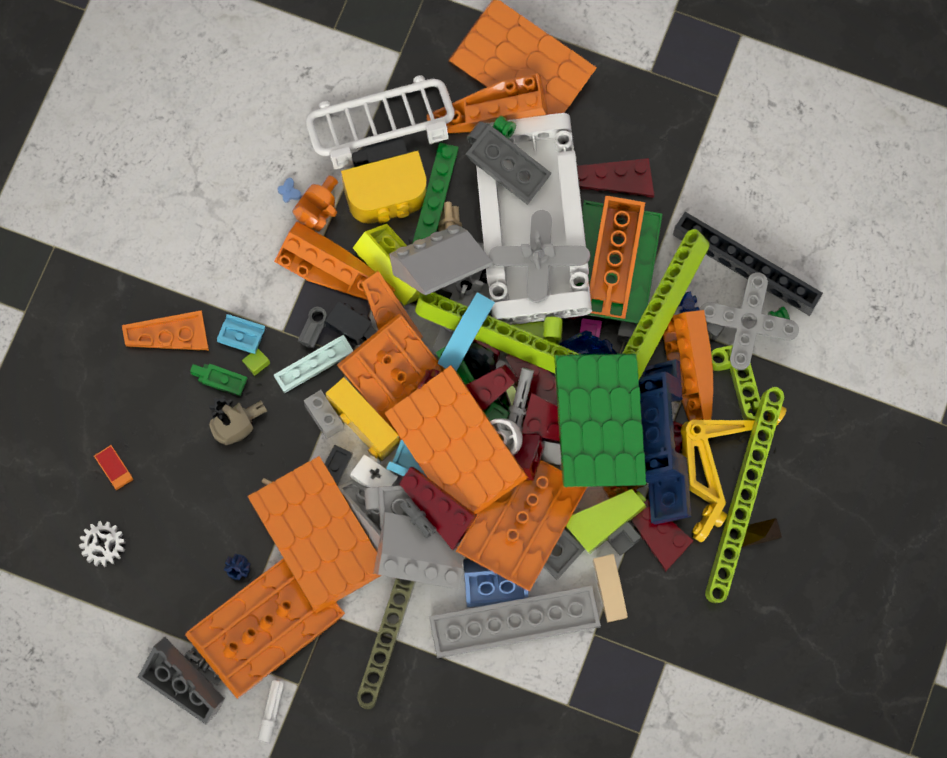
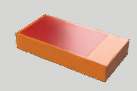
M112 445L94 455L116 491L134 480Z

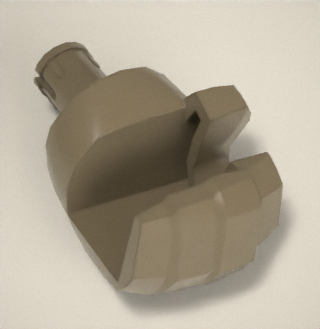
M261 400L247 409L242 408L240 403H237L233 408L225 405L222 410L230 419V425L225 426L216 416L215 419L210 421L209 427L216 441L224 445H230L247 437L253 430V426L250 423L252 422L251 420L267 412Z

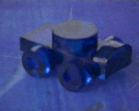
M691 291L685 292L678 307L682 306L679 314L699 311V307H695L697 297L696 295L692 296Z

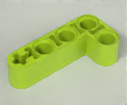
M546 317L544 322L537 321L512 325L557 345H562V318Z
M733 345L714 349L711 352L713 370L730 369L743 420H755L756 415L753 416L752 413H749V410L751 408L752 412L757 414L760 397L751 363L746 369L737 370L730 363ZM718 356L722 358L723 362L716 363L713 357ZM744 371L747 377L741 378L737 372ZM749 390L752 393V397H745L742 391Z

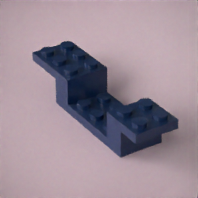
M674 359L647 366L639 379L646 482L649 485L651 523L653 524L691 517L687 457L675 452L672 402L682 400L683 398L680 361Z

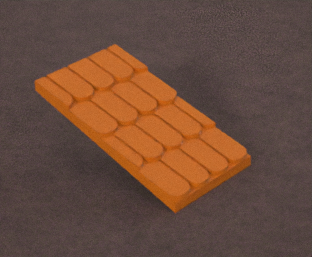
M491 0L448 60L485 87L500 81L539 73L546 99L547 115L565 113L597 68L500 0Z
M400 314L396 315L337 364L353 387L395 432L396 430L385 415V412L418 389L426 369H436L440 372L445 370L444 367L437 364L438 360Z
M451 365L424 384L421 389L418 388L410 396H407L385 412V415L427 478L474 514L479 513L528 478Z
M320 456L248 496L315 613L382 576L373 574L377 552Z
M540 460L534 481L524 480L477 513V517L469 527L456 552L530 592L587 487H564L562 471Z
M281 559L187 631L185 636L238 699L316 639L317 636L335 624L345 613L336 602L315 613L285 560Z

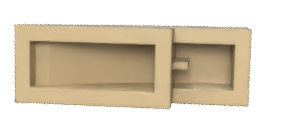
M614 554L594 558L593 566L607 623L628 618Z

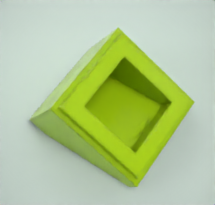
M257 349L256 354L250 353L242 360L254 376L270 364L269 359L259 349Z

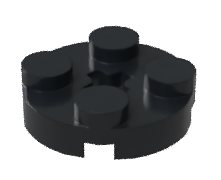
M472 342L464 361L473 377L478 379L496 369L493 351Z

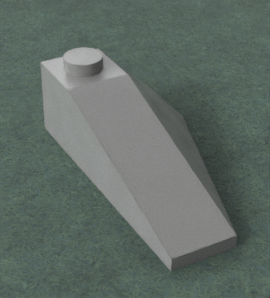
M352 479L338 486L377 552L381 534L379 510H366L364 489L367 488Z

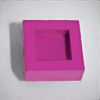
M582 318L579 340L599 343L602 321Z

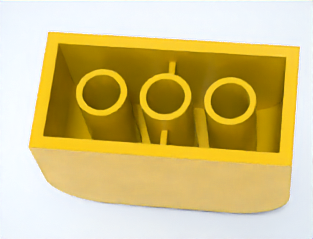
M418 151L341 171L342 185L350 212L356 220L362 223H385L390 218H404L409 213H413L423 206L427 186L426 175Z

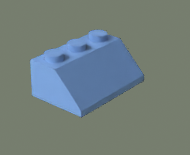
M463 559L467 607L487 606L528 598V591L470 559Z

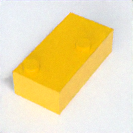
M344 377L326 392V398L337 415L369 448L367 451L371 456L379 458L382 462L398 448L400 444L399 435Z

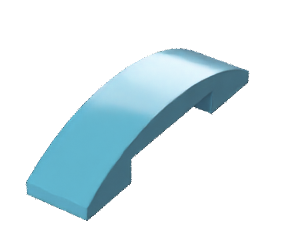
M478 292L476 293L437 364L444 368H448L451 365L457 372L478 331L494 306V301Z

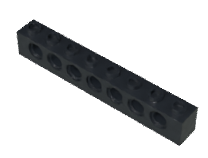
M684 212L674 228L673 236L683 240L688 231L697 229L709 242V249L705 255L746 279L753 273L764 274L768 280L766 291L808 316L812 314L823 292L691 214Z

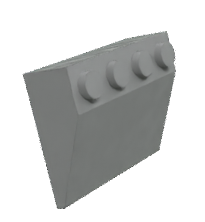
M457 224L450 225L443 231L432 233L427 238L416 240L413 244L406 247H400L389 254L393 275L424 295L493 265V261L471 234Z
M384 512L373 574L459 589L463 569V555L456 552L457 548L452 550L437 530L432 534L426 528L431 534L430 537L426 538L418 526L412 524L409 516Z

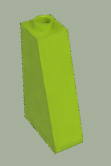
M631 489L572 515L566 527L586 551L591 554L608 540L612 533L647 507L644 504L646 499L639 491L635 493Z

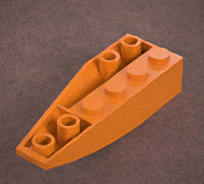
M539 73L500 81L452 103L455 115L446 126L448 133L471 132L479 121L484 123L495 122L501 115L506 120L547 115L546 99ZM445 107L432 112L434 119L444 117L447 114ZM427 114V121H430V116Z
M298 221L289 231L274 261L309 282L367 300L361 281L375 272L341 246ZM386 281V283L389 285V287L394 293L395 289Z
M700 310L673 315L663 334L667 360L677 359L680 361L682 403L688 421L711 420L713 365L705 312Z

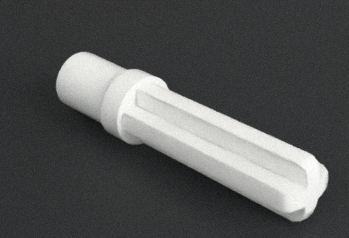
M273 680L271 683L264 716L260 724L261 728L258 737L260 742L270 743L284 687L282 681Z

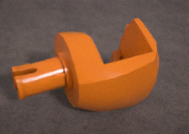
M328 175L322 185L312 184L306 190L292 210L296 219L301 224L320 232L326 225L327 218L336 216L335 198L331 192L338 184L337 179Z

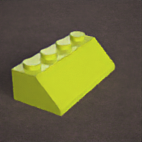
M384 224L364 232L353 246V249L372 270L380 272L384 280L395 289L394 294L397 299L405 306L416 301L421 292L393 275L389 254L407 245L388 224Z

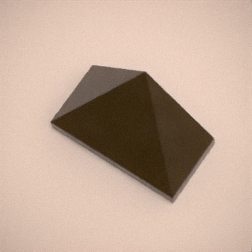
M777 518L749 524L742 548L782 538Z

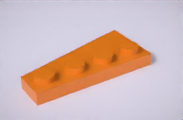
M378 270L361 281L378 330L396 315L400 314L420 339L423 338Z
M202 311L122 325L126 347L209 351Z

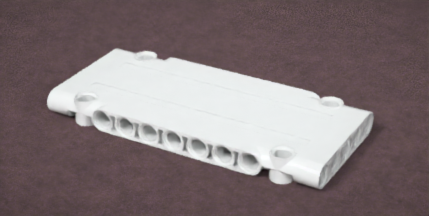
M557 113L507 120L508 122L516 123V129L509 140L552 174L527 205L476 165L484 252L489 256L491 249L496 246L530 245L531 218L538 210L548 211L551 215V244L553 246L586 247L570 115L567 113ZM490 122V123H486V124H487V125L490 124V125L493 127L494 122ZM510 160L503 161L505 168H513V163ZM519 173V178L522 181L529 180L527 173ZM544 250L535 251L539 252L540 258L545 255ZM588 263L582 266H549L548 294L545 300L538 303L532 302L527 296L528 266L492 265L486 268L490 299L495 302L491 309L492 317L514 325L544 321L546 317L568 318L590 314L592 306L588 280ZM577 283H584L582 286H576ZM497 293H503L502 296H495Z

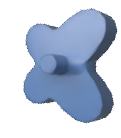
M292 178L286 179L284 185L278 187V193L283 195L285 203H288L291 199L298 200L302 197L301 192L294 189Z

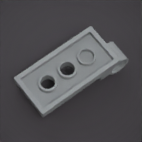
M401 486L364 489L366 510H379L381 529L384 512L409 516L400 507L405 502L410 508L406 501L410 497Z

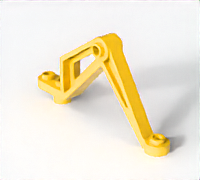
M783 406L781 407L777 425L786 413V408ZM767 412V416H769L767 422H770L771 415ZM691 420L685 422L681 427L682 455L687 457L689 490L710 503L702 512V520L692 530L694 533L693 538L699 542H703L707 538L714 525L719 528L727 518V513L722 511L726 502L708 438L750 431L755 420ZM694 446L698 447L708 488L696 480Z

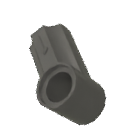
M314 307L309 311V317L298 339V342L306 347L314 349L323 328L326 326L325 320L328 316L322 307ZM316 314L324 316L319 322L313 320Z

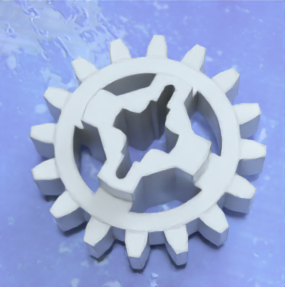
M98 521L97 527L90 524L91 530L84 529L86 536H80L84 543L80 544L79 547L85 549L81 554L83 557L88 556L87 561L89 563L94 560L95 566L102 562V565L106 567L107 561L114 564L113 558L120 559L121 557L118 552H124L125 550L120 546L125 543L124 539H119L123 536L122 532H116L118 529L116 525L110 528L111 524L109 522L103 526L101 521ZM106 531L109 532V534L105 535L101 534L100 532ZM94 536L92 543L89 544L91 537ZM99 537L105 542L106 551L100 546ZM116 542L115 548L111 553L112 545ZM97 553L104 554V557H98L95 555Z

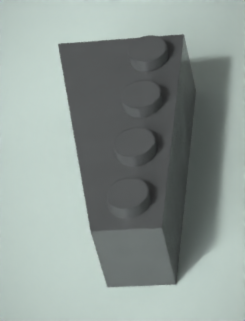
M166 637L153 646L137 677L204 724H207L217 714L225 700Z

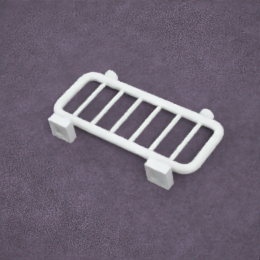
M417 76L414 78L413 84L332 106L328 101L321 102L319 104L320 109L312 111L306 118V126L315 152L321 156H331L333 168L336 170L353 165L350 150L423 130L427 132L429 144L449 139L446 124L453 119L455 113L445 84L439 79L425 80L423 76ZM434 86L439 89L447 111L444 117L434 119L424 90L425 88ZM417 90H421L431 119L419 124H415L405 95ZM402 95L412 125L396 129L387 99ZM383 100L393 131L377 135L368 104ZM364 105L374 136L358 140L349 109ZM345 110L355 141L339 145L330 114ZM326 115L335 143L334 147H321L314 125L315 118Z

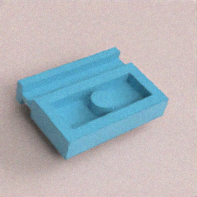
M227 314L217 337V342L256 354L265 331V326Z

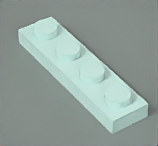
M342 335L274 374V378L282 391L286 393L342 361L353 352V349L345 336Z

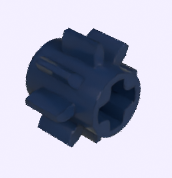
M235 554L233 558L228 556L224 571H227L230 578L240 580L241 576L247 577L251 563L248 562L245 556Z

